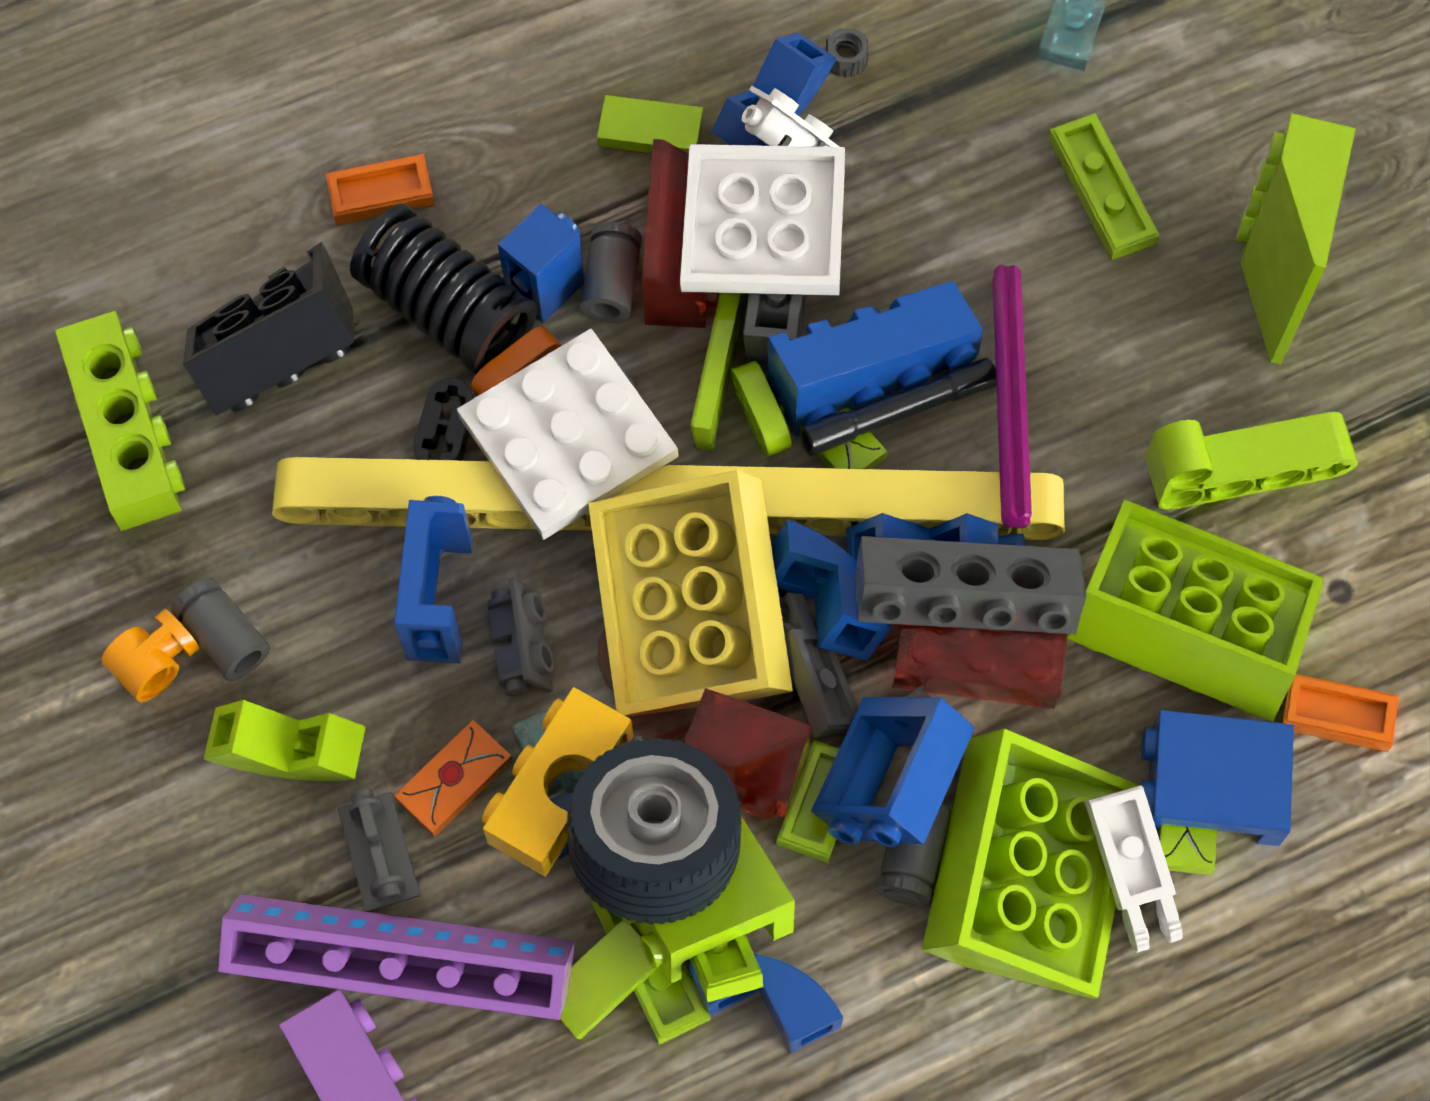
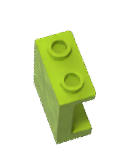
M741 816L740 852L734 873L724 892H721L719 898L715 899L710 906H706L703 911L697 912L692 917L688 916L684 920L679 919L672 923L648 924L645 922L637 923V921L633 920L628 921L626 918L623 919L628 925L635 923L641 932V946L651 967L655 969L660 966L668 981L673 983L682 979V963L761 927L766 928L773 941L793 933L795 900Z

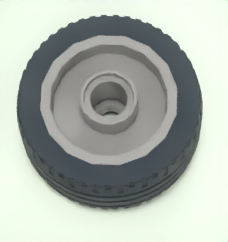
M671 739L634 740V742L623 743L621 746L617 745L612 750L604 752L602 756L599 755L582 772V776L578 778L569 804L567 815L568 848L575 875L585 893L589 894L590 898L598 903V906L602 909L605 908L611 914L614 913L619 918H626L628 921L633 920L637 921V923L645 922L648 924L672 923L675 920H684L688 916L692 917L697 912L703 911L706 906H710L715 899L719 898L721 892H724L731 880L739 858L741 810L733 782L731 783L729 775L707 753L704 754L702 750L695 749L692 745H685L680 741L675 742Z

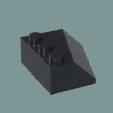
M322 242L307 251L311 261L296 271L287 270L285 267H282L268 276L269 280L259 289L260 294L253 299L249 294L239 295L187 329L183 365L216 416L228 409H231L232 412H237L247 408L258 399V393L275 384L278 388H282L294 383L304 374L305 368L320 360L323 363H330L339 359L349 351V345L354 343L353 308Z

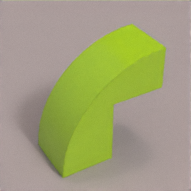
M241 700L215 708L203 760L245 772L303 781L355 779L366 726L331 713L297 720L246 700Z

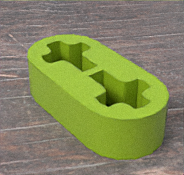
M754 360L730 369V377L735 394L764 456L770 457L791 449L792 441L787 424L757 361Z

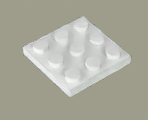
M690 144L680 274L681 292L839 295L845 147Z
M592 328L457 408L460 420L543 540L589 512L588 503L613 498L679 457L677 446Z

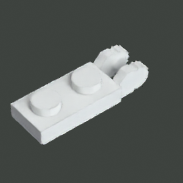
M1142 785L1085 801L1118 910H1122L1123 923L1134 951L1138 953L1150 948L1148 930L1139 905L1155 901L1160 929L1167 941L1171 943L1181 940L1183 938L1181 922L1179 921L1172 896L1176 892Z

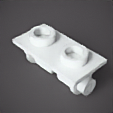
M751 86L749 90L760 99L756 105L748 106L742 114V122L745 123L747 132L755 135L768 146H778L786 134L788 137L782 146L839 147L829 139L833 130L810 114H808L805 120L796 115L794 112L799 104L776 88L772 90L770 95H767Z

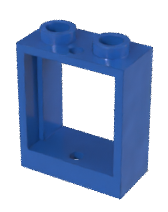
M863 697L811 812L829 826L827 831L832 837L846 844L857 845L859 841H871L887 847H897L899 843L924 845L975 727L941 697ZM913 746L887 806L871 807L897 747Z

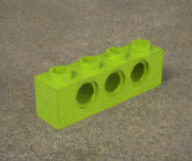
M112 311L56 329L57 339L108 508L120 530L124 531L181 512L182 509L177 492L185 490V485L176 460L167 462L162 447L171 445V441L162 416L153 417L148 402L157 400V396L148 371H138L135 358L143 356V352L134 327L131 326L124 329L117 312ZM119 369L115 376L109 379H100L105 372ZM133 413L132 418L127 422L113 424L120 415ZM148 458L142 467L135 470L127 469L128 465L135 459Z

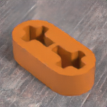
M546 327L534 328L479 370L471 382L472 391L477 396L481 395L561 347L562 344Z

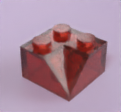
M705 688L683 744H689L695 749L702 750L704 754L710 755L711 759H715L718 765L724 768L725 773L731 779V783L733 782L739 802H742L741 808L746 812L765 819H771L773 814L785 818L809 755L812 726Z

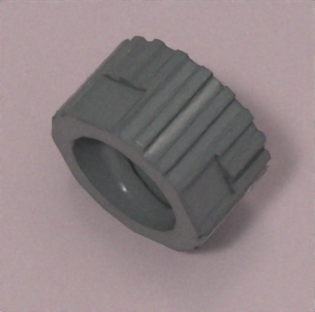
M839 28L829 35L826 41V52L837 58L831 69L833 74H837L838 77L844 76L848 78L849 76L855 77L856 74L859 75L861 71H864L865 66H867L869 51L868 39L861 31ZM840 47H849L857 55L852 58H843L839 56L836 50Z

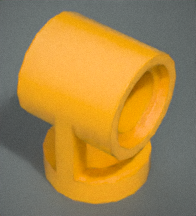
M167 609L162 610L154 617L159 627L153 633L149 634L141 626L130 628L110 643L101 659L102 665L140 703L154 699L173 682L179 672V664L173 659L178 653L182 651L190 658L200 649L191 634Z

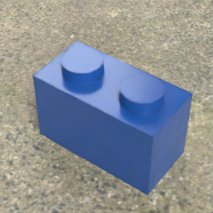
M542 203L498 244L505 285H513L523 296L530 298L537 304L536 318L541 323H544L584 284L583 257L578 227L568 216L560 212L555 215Z

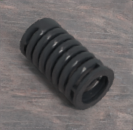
M399 204L383 213L364 233L351 258L350 273L352 278L364 287L370 288L374 295L382 301H387L389 307L401 313L402 317L411 324H416L417 329L425 335H430L431 339L439 346L445 347L450 355L455 358H461L462 364L475 374L488 362L530 332L536 320L537 304L523 296L513 285H505L504 278L497 273H491L490 268L482 261L476 262L473 254L467 250H461V246L455 240L447 239L446 234L438 227H433L432 223L425 217H417L416 211L408 204ZM403 221L396 228L393 229V231L386 237L381 247L377 249L376 247L378 243L380 242L382 236L387 232V230L396 223ZM375 257L373 265L371 267L372 258ZM520 313L519 319L516 322V324L511 323L515 318L516 314ZM505 330L509 331L498 344L487 350L488 346L496 341Z

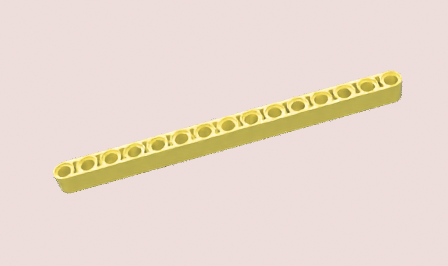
M290 457L277 462L272 515L282 522L303 525L406 527L409 500L424 501L429 496H445L455 500L456 503L464 504L470 528L536 530L489 461ZM665 465L614 496L618 497L738 469L762 479L770 535H777L785 522L790 520L813 529L823 536H846V528L881 513L929 529L968 513L997 523L998 536L1023 533L1025 540H1049L1057 538L1065 532L1063 479L1048 473H1030L1032 515L1030 517V524L1025 528H1007L1001 522L999 472ZM588 512L561 530L592 531L590 513Z

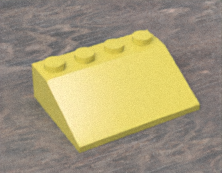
M736 469L588 503L616 711L628 717L741 702L793 692L761 478Z

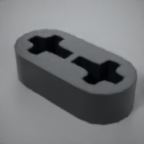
M445 378L431 386L425 400L414 440L416 460H433L428 449H436L440 434L445 435V443L449 453H441L439 460L463 461L470 433L458 416L457 408L461 406H454L448 421L445 420L442 403H448L451 396H458L461 406L474 399L471 388L464 381L457 378Z

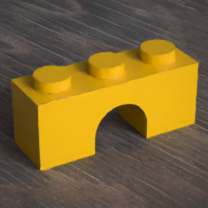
M575 687L572 688L565 701L558 698L551 705L542 723V728L545 729L542 737L535 748L527 745L523 749L512 770V774L516 776L505 794L498 792L493 796L482 816V822L485 823L483 831L489 845L544 877L547 876L568 842V812L555 805L548 798V792L552 783L564 773L570 771L583 772L599 755L602 756L604 752L612 750L617 745L621 746L623 743H630L634 737L632 720Z

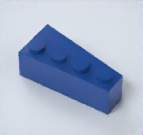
M954 281L898 297L892 302L889 310L884 312L873 308L872 305L855 310L852 317L846 323L831 327L827 319L809 324L806 328L808 335L789 340L785 332L769 336L768 384L779 408L782 405L784 417L796 437L800 435L799 430L801 426L836 414L847 407L852 411L881 400L885 396L901 389L907 390L926 383L932 375L948 368L953 370L971 363L979 355L983 328Z

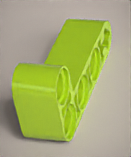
M1339 412L1315 414L1203 436L1198 421L1180 420L1158 429L1153 434L1145 455L1146 465L1159 508L1164 510L1180 509L1332 479L1352 471L1358 465L1343 415Z

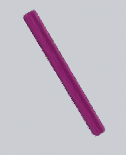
M999 265L994 269L992 282L1001 522L1007 528H1025L1030 524L1032 505L1021 270L1017 266L1011 265L1007 267Z

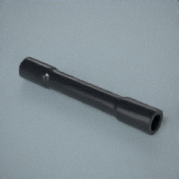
M985 357L950 370L937 379L848 412L842 411L801 426L799 433L802 445L808 455L815 456L852 442L860 435L949 401L956 402L996 387V368L992 361Z

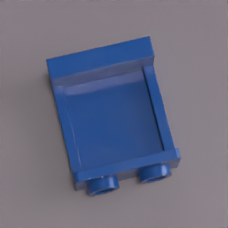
M429 496L424 501L409 500L394 624L407 660L461 664L463 642L453 607L435 605L441 554L444 552L472 553L473 539L464 504L456 503L455 500L445 496Z
M1160 710L1152 728L1145 727L1143 731L1141 759L1150 761L1149 780H1141L1140 783L1144 788L1157 832L1162 825H1176L1257 834V844L1280 846L1291 830L1294 724Z

